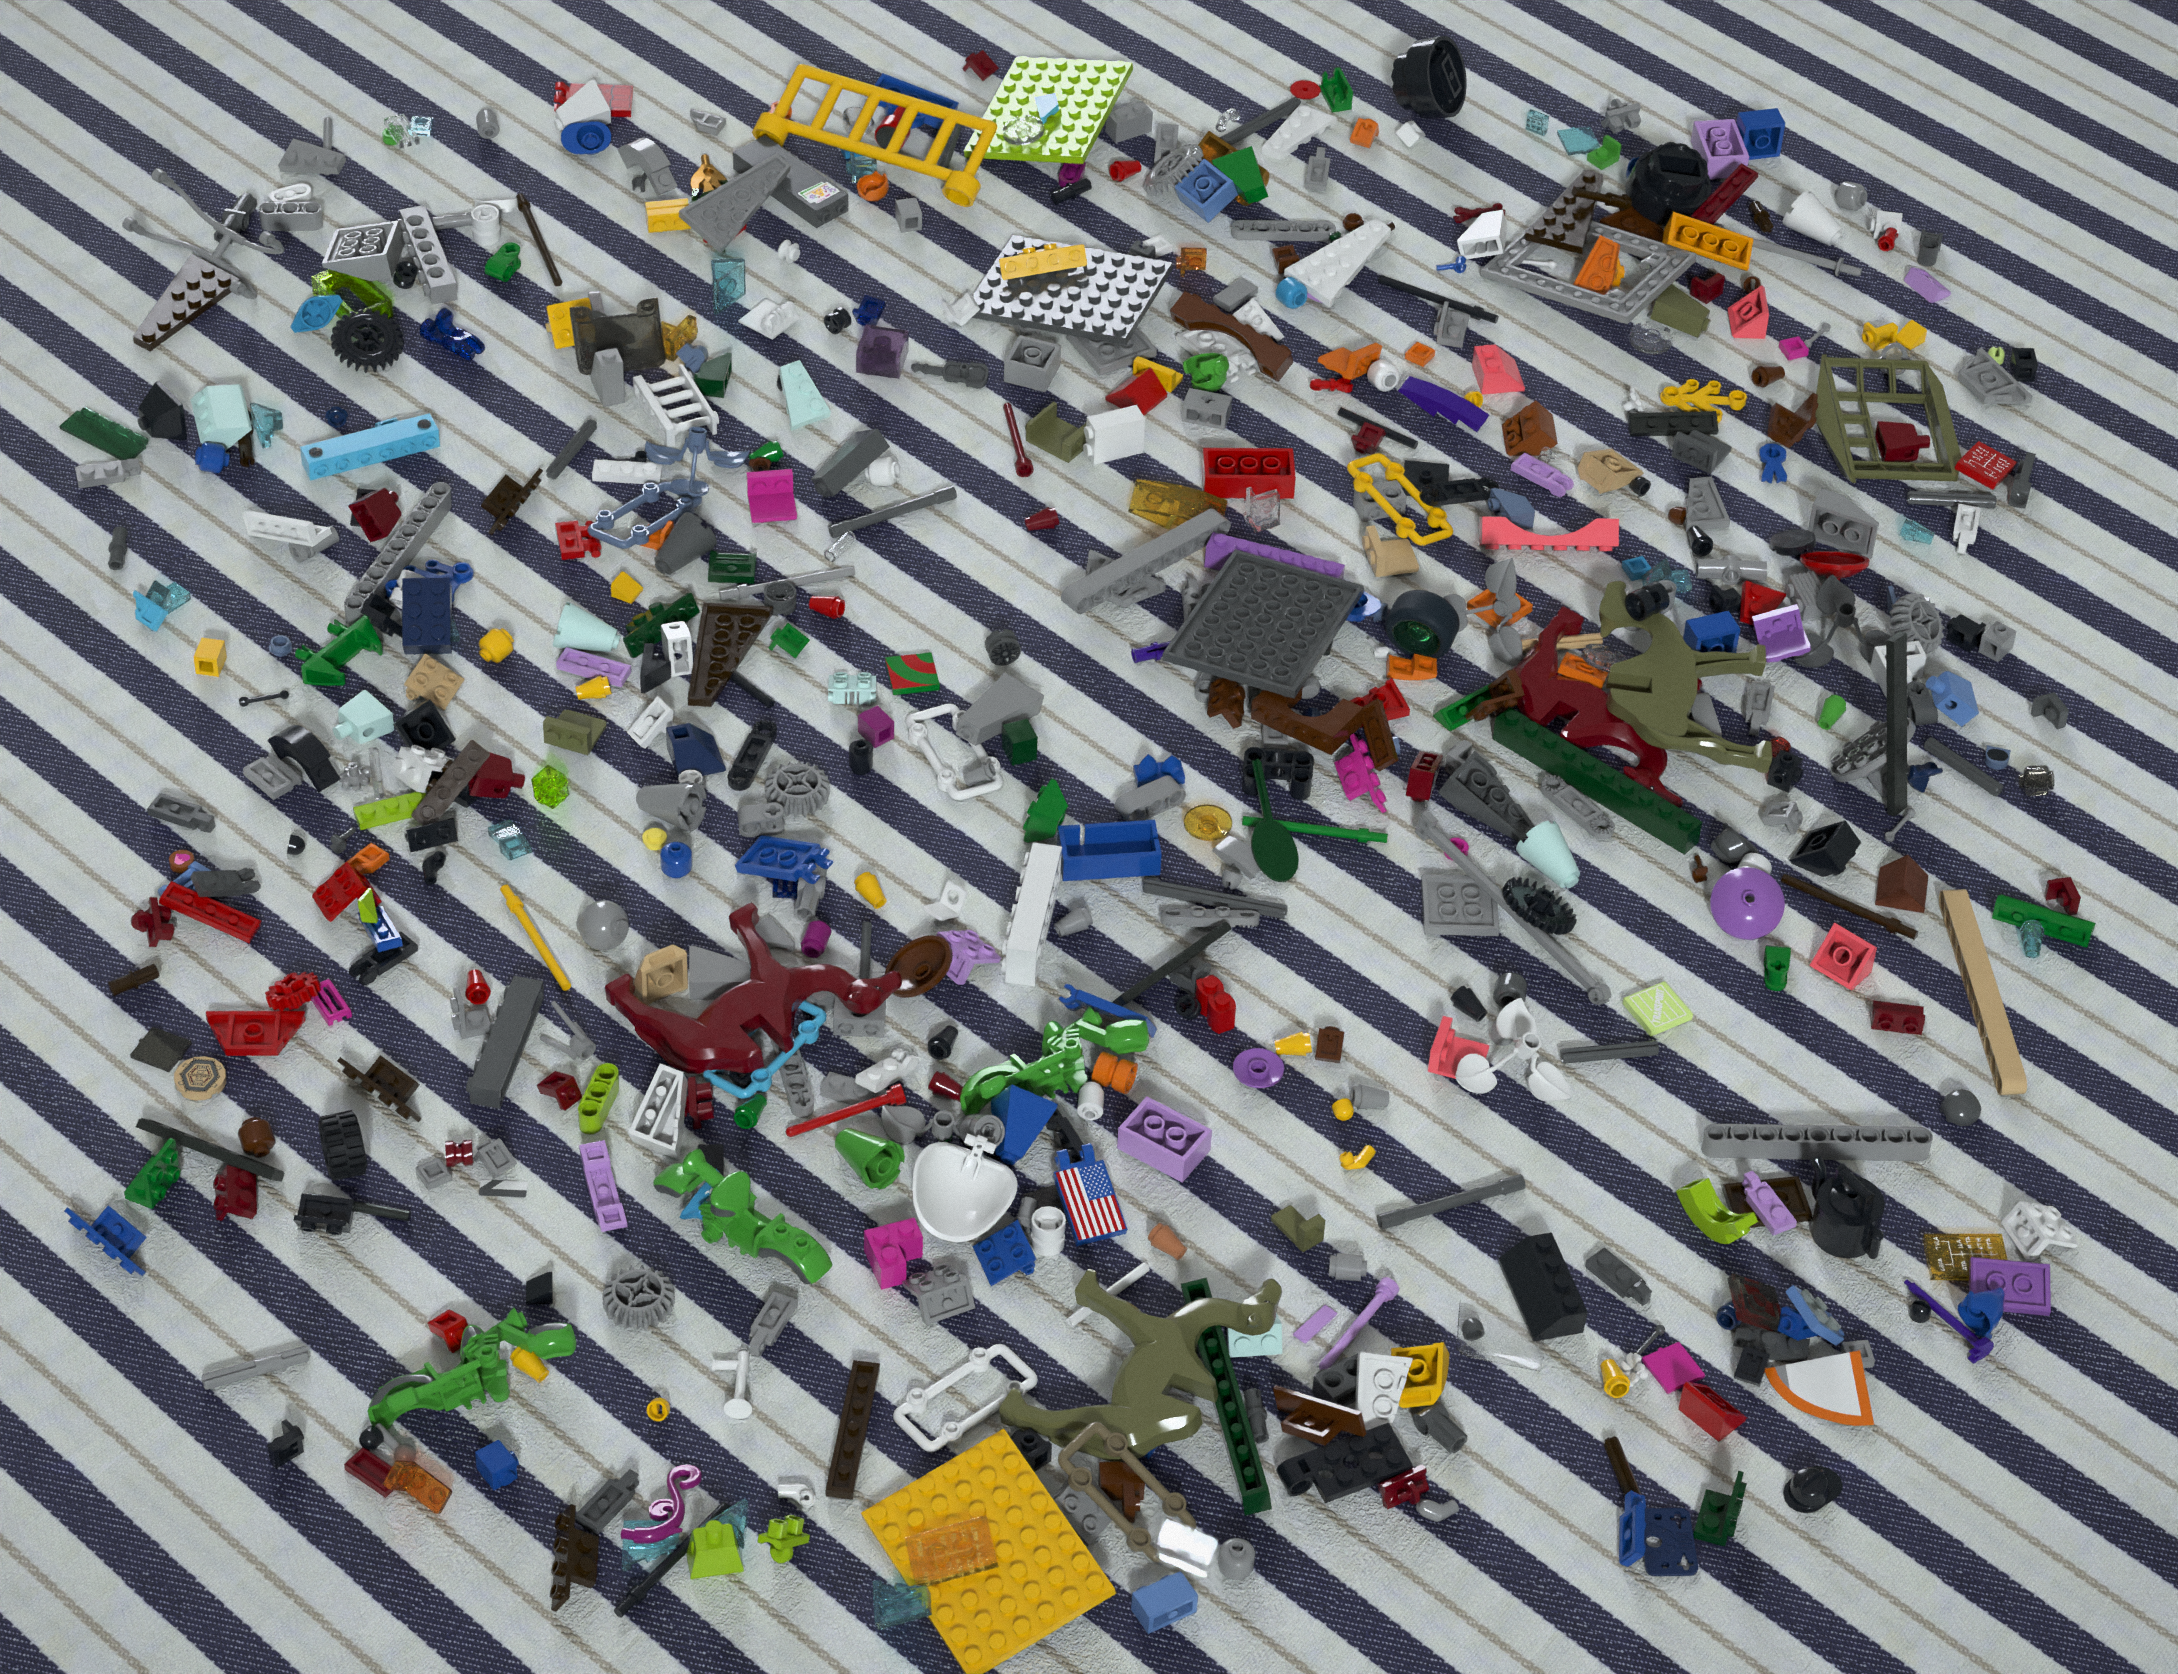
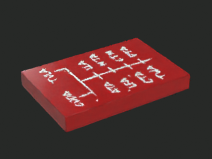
M1978 441L1957 462L1955 470L1994 490L2011 473L2017 462Z

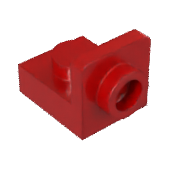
M449 1309L427 1323L432 1333L445 1340L450 1352L454 1353L461 1349L462 1334L468 1326L465 1317Z

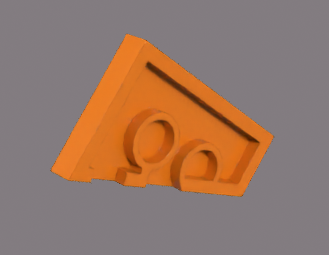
M1600 235L1573 285L1602 295L1612 290L1621 246Z

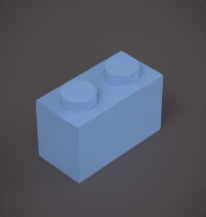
M1179 1571L1173 1575H1166L1159 1581L1149 1586H1142L1133 1592L1131 1610L1145 1631L1150 1634L1196 1613L1198 1594L1183 1573Z

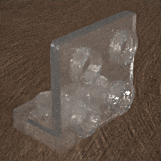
M1166 1517L1153 1548L1156 1557L1160 1559L1159 1563L1170 1569H1174L1175 1566L1186 1570V1575L1200 1580L1201 1576L1208 1579L1210 1576L1208 1564L1218 1543V1538Z

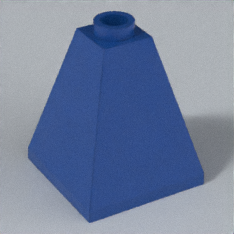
M1010 1085L992 1098L991 1113L1003 1122L1005 1128L1003 1141L995 1149V1154L1000 1157L1002 1163L1014 1165L1015 1162L1023 1158L1057 1109L1058 1104L1015 1085Z

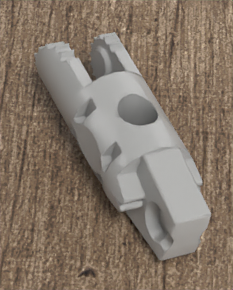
M1188 578L1185 589L1181 591L1184 622L1203 596L1202 591L1198 588L1197 579Z

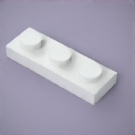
M595 459L592 481L633 484L655 483L658 485L661 483L663 464Z

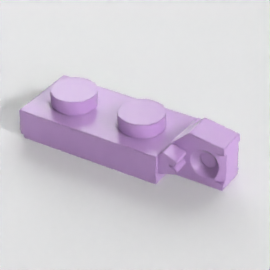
M1754 1171L1745 1173L1742 1185L1745 1188L1746 1201L1769 1232L1774 1236L1795 1228L1796 1219L1773 1189L1765 1181L1761 1182Z

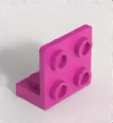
M792 469L746 472L747 497L752 523L797 519Z

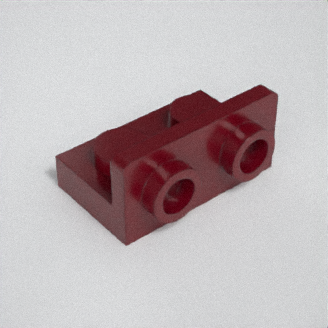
M1873 1000L1871 1029L1922 1035L1925 1023L1924 1006Z

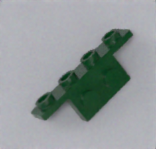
M686 593L673 603L655 602L648 607L649 610L632 618V622L625 626L628 634L623 637V642L631 658H636L643 653L645 643L655 645L662 640V624L679 621L686 623L700 613L692 593Z

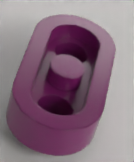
M1064 163L1059 174V185L1064 188L1068 183L1073 184L1082 180L1086 163Z

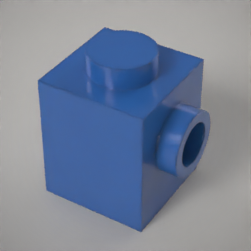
M500 1440L475 1451L476 1468L493 1491L502 1486L509 1485L518 1478V1459L514 1452L508 1451Z

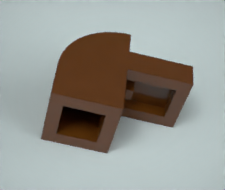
M1099 1462L1098 1486L1112 1501H1122L1123 1516L1130 1523H1134L1135 1512L1140 1511V1500H1144L1145 1482L1124 1462Z

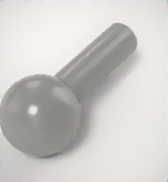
M381 1423L375 1425L384 1437L383 1442L394 1451V1459L397 1463L407 1465L415 1460L416 1451L413 1446L406 1443L401 1444Z

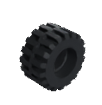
M352 1110L320 1116L318 1122L319 1135L329 1176L333 1181L364 1175L367 1169L366 1154L359 1122L355 1113Z

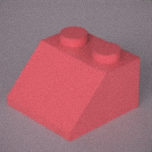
M1496 344L1474 346L1472 368L1482 395L1525 391L1515 359Z

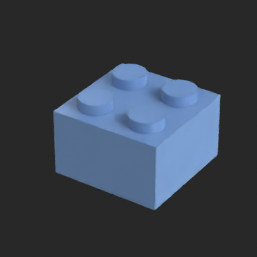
M1203 159L1199 166L1194 168V172L1190 171L1188 173L1189 177L1185 176L1182 179V183L1179 182L1175 186L1179 200L1207 223L1238 195L1233 181L1206 159Z

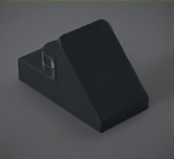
M650 643L644 644L640 672L641 693H647L671 678V662L659 660V654L654 653V644Z

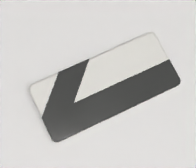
M481 1180L479 1196L525 1198L528 1182Z

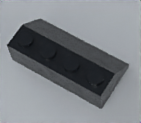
M1552 1232L1527 1236L1498 1258V1263L1533 1342L1583 1333L1588 1312Z

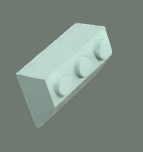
M241 385L206 386L190 399L199 439L202 444L204 442L222 444L226 451L252 430Z

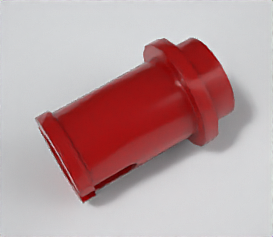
M1887 228L1885 234L1879 238L1878 246L1882 251H1890L1894 248L1895 240L1899 233H1896L1897 230L1895 228Z

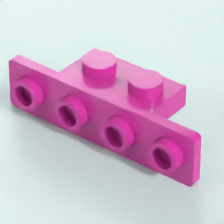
M1353 733L1350 735V739L1355 751L1334 762L1345 795L1351 801L1369 791L1375 805L1384 813L1387 811L1384 804L1387 799L1383 791L1378 787L1381 785L1377 774L1372 771L1375 766L1370 756L1366 754L1369 752L1365 741L1363 739L1359 740Z

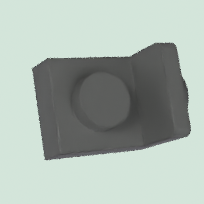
M2055 692L2034 698L2031 710L2033 717L2045 714L2048 721L2052 722L2056 729L2066 726L2069 710Z

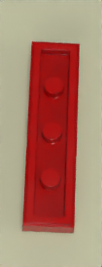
M173 881L169 883L159 898V904L249 944L261 927V920L209 897H199L197 892Z

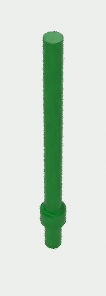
M1243 816L1242 825L1256 827L1259 822L1263 821V818ZM1273 819V821L1284 826L1287 831L1356 839L1360 843H1367L1368 841L1387 843L1388 840L1387 833L1371 832L1366 828L1354 830Z

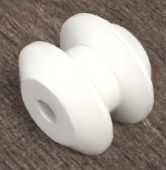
M785 240L780 244L778 248V258L780 260L786 258V262L791 264L799 258L800 250L797 243L791 245L790 240Z

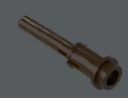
M1573 188L1571 192L1572 196L1603 202L1606 206L1617 207L1621 211L1628 210L1632 205V200L1627 194L1617 195L1610 192L1602 194L1579 188Z

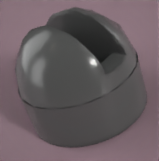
M1474 1317L1466 1319L1462 1324V1333L1466 1340H1477L1485 1334L1482 1323Z

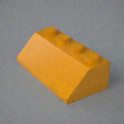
M1673 212L1664 229L1662 243L1696 253L1698 256L1730 267L1748 271L1753 238Z

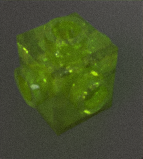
M549 765L545 766L531 779L534 798L542 805L545 804L554 809L570 795L566 775Z

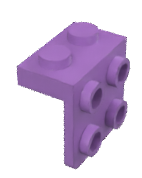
M1797 604L1752 616L1757 642L1766 647V662H1778L1782 659L1800 656L1811 651V645L1804 632Z

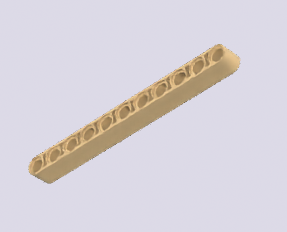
M1966 889L1941 890L1939 893V907L1998 1095L2025 1094L2027 1091L2026 1074Z

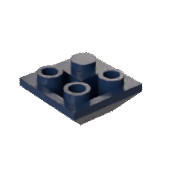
M691 723L666 727L667 750L677 777L685 770H696L702 776L726 771L713 735Z

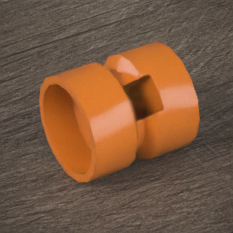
M1102 1052L1095 1063L1092 1082L1104 1087H1108L1111 1084L1115 1091L1128 1094L1134 1084L1138 1064L1127 1059L1118 1061L1117 1056Z

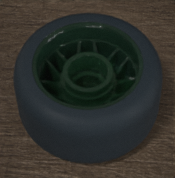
M1411 590L1403 593L1396 599L1388 614L1385 625L1390 641L1403 653L1411 657L1415 653L1437 659L1445 655L1451 648L1458 633L1460 622L1454 607L1443 597L1425 590Z

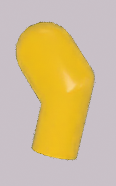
M1366 1145L1358 1156H1353L1351 1152L1347 1153L1345 1151L1339 1156L1341 1166L1346 1170L1362 1169L1366 1167L1376 1151L1372 1146Z

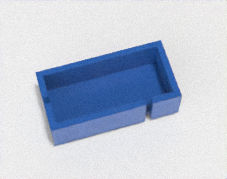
M1155 820L1085 824L1084 845H1080V824L1058 826L1057 846H1062L1061 874L1063 881L1160 875L1162 854Z

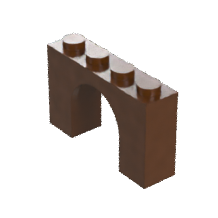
M1302 688L1295 698L1263 690L1252 700L1251 719L1329 755H1332L1350 738L1351 734L1355 733L1362 726L1363 707L1344 698L1331 711L1321 716L1308 717L1295 713L1291 708L1302 699Z

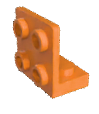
M1375 342L1354 352L1341 347L1318 357V362L1323 364L1325 368L1341 374L1343 378L1352 380L1366 374L1370 365L1379 360L1382 345Z

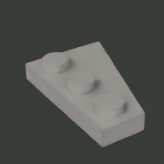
M293 139L278 166L280 172L339 174L346 159L344 154Z

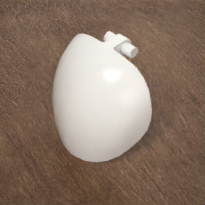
M967 1133L964 1143L973 1146L972 1150L948 1142H937L928 1145L919 1154L913 1173V1202L920 1222L934 1236L951 1242H964L977 1238L988 1231L1012 1204L1017 1192V1178L1009 1167L983 1154V1151L993 1154L997 1146L988 1142V1138L980 1135L976 1137Z

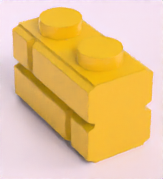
M688 198L645 202V218L648 233L691 229L679 217V211L689 205Z

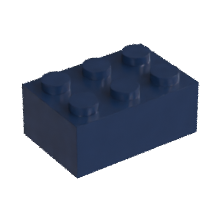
M450 577L402 578V646L405 655L452 654V586Z

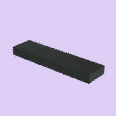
M1716 411L1628 414L1630 437L1675 436L1678 432L1689 435L1693 430L1705 435H1717L1719 431Z

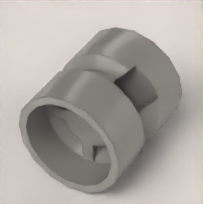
M972 1114L963 1120L960 1126V1135L963 1142L968 1133L976 1137L980 1135L988 1138V1142L998 1146L1003 1141L1005 1128L1003 1122L996 1116Z

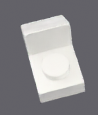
M657 696L627 733L641 747L646 749L660 731L666 734V727L672 726L674 711Z

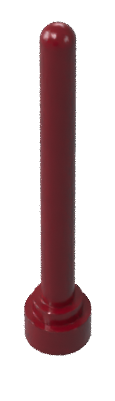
M1005 403L1003 410L1017 457L1014 465L1018 476L1028 477L1034 471L1033 464L1025 456L1012 405Z

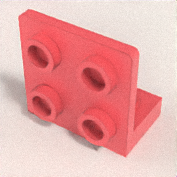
M1443 1016L1430 1051L1428 1072L1456 1079L1455 1074L1460 1060L1468 1054H1478L1486 1059L1489 1045L1456 1037V1029H1452L1453 1018Z

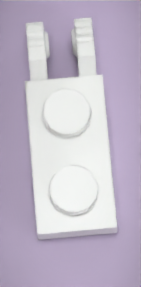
M899 1048L893 1051L890 1058L887 1057L857 1074L855 1083L877 1093L904 1078L914 1070L919 1062L918 1057L914 1055L906 1057V1051Z

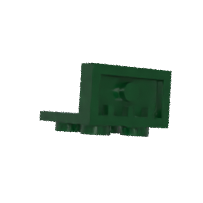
M1738 1470L1731 1496L1706 1489L1693 1533L1695 1539L1725 1547L1728 1536L1734 1537L1737 1519L1743 1504L1741 1499L1744 1497L1747 1483L1742 1482L1744 1472Z

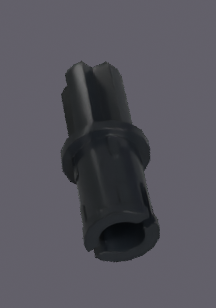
M1085 178L1073 184L1068 183L1066 187L1051 192V199L1055 205L1070 198L1075 199L1077 195L1091 190V182Z

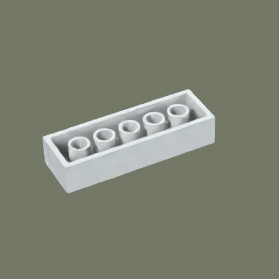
M1033 842L1031 852H1026L1024 866L1027 868L1021 870L1020 884L1022 886L1017 887L1015 898L1018 904H1013L1011 919L1014 920L1013 922H1008L1007 937L1009 939L1004 940L1002 955H1006V957H1003L1001 970L1006 972L1005 983L1035 987L1061 881L1062 846Z

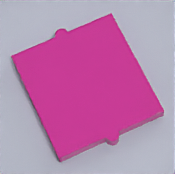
M1680 1342L1665 1348L1659 1347L1658 1351L1642 1357L1644 1365L1667 1394L1682 1388L1685 1382L1694 1383L1705 1378L1704 1372Z

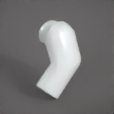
M778 1484V1498H793L800 1506L806 1508L811 1507L815 1503V1494L805 1484Z

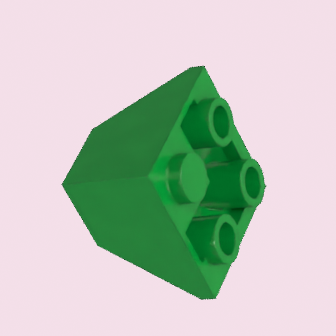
M1052 778L1047 786L1043 785L1037 795V802L1032 801L1028 808L1027 814L1030 817L1027 818L1023 826V830L1026 831L1024 842L1030 843L1053 838L1058 832V826H1061L1064 822L1068 805L1057 781Z

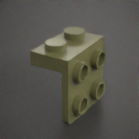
M563 710L558 719L546 716L543 721L544 743L588 756L606 729V721L571 710Z

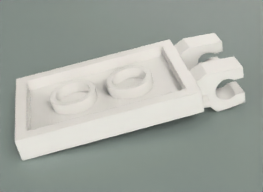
M1187 330L1176 335V343L1193 356L1204 353H1220L1226 356L1229 362V369L1226 372L1227 381L1230 383L1238 380V376L1233 374L1238 371L1237 365L1248 376L1256 372V369L1251 367V365L1256 364V360L1250 355V350L1234 337L1210 330Z

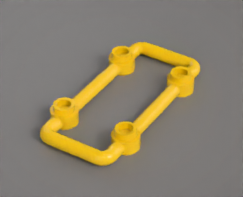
M1380 453L1348 463L1347 471L1354 478V489L1360 493L1367 492L1397 524L1395 528L1396 534L1399 537H1409L1415 544L1425 546L1453 535V527L1446 520V512L1422 502L1418 489L1403 475L1405 470L1402 465L1391 462L1388 457ZM1377 462L1381 463L1386 469V480H1397L1428 513L1427 523L1433 528L1441 527L1443 530L1421 537L1415 531V523L1409 518L1402 517L1372 485L1373 478L1365 472H1360L1357 468Z

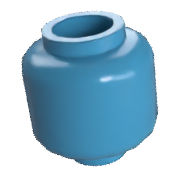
M1287 277L1279 282L1275 294L1280 303L1290 309H1296L1306 302L1308 292L1303 283L1293 277Z

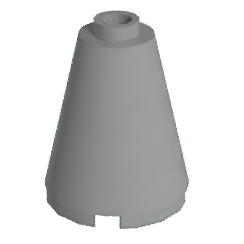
M698 783L644 786L636 795L639 809L685 831L697 829L705 815L706 807H703L702 803L703 799H706V792L704 787Z

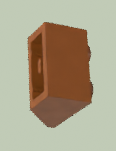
M1537 401L1525 406L1520 412L1508 418L1502 424L1506 454L1509 456H1521L1524 453L1530 456H1541L1558 444L1553 414Z

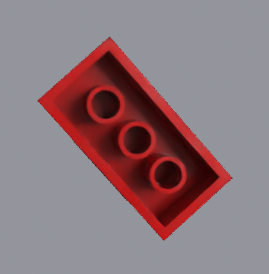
M1203 448L1202 482L1204 498L1294 499L1296 476L1293 448Z

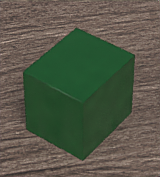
M1028 719L1003 724L1002 748L1011 765L1014 766L1037 760L1038 737Z

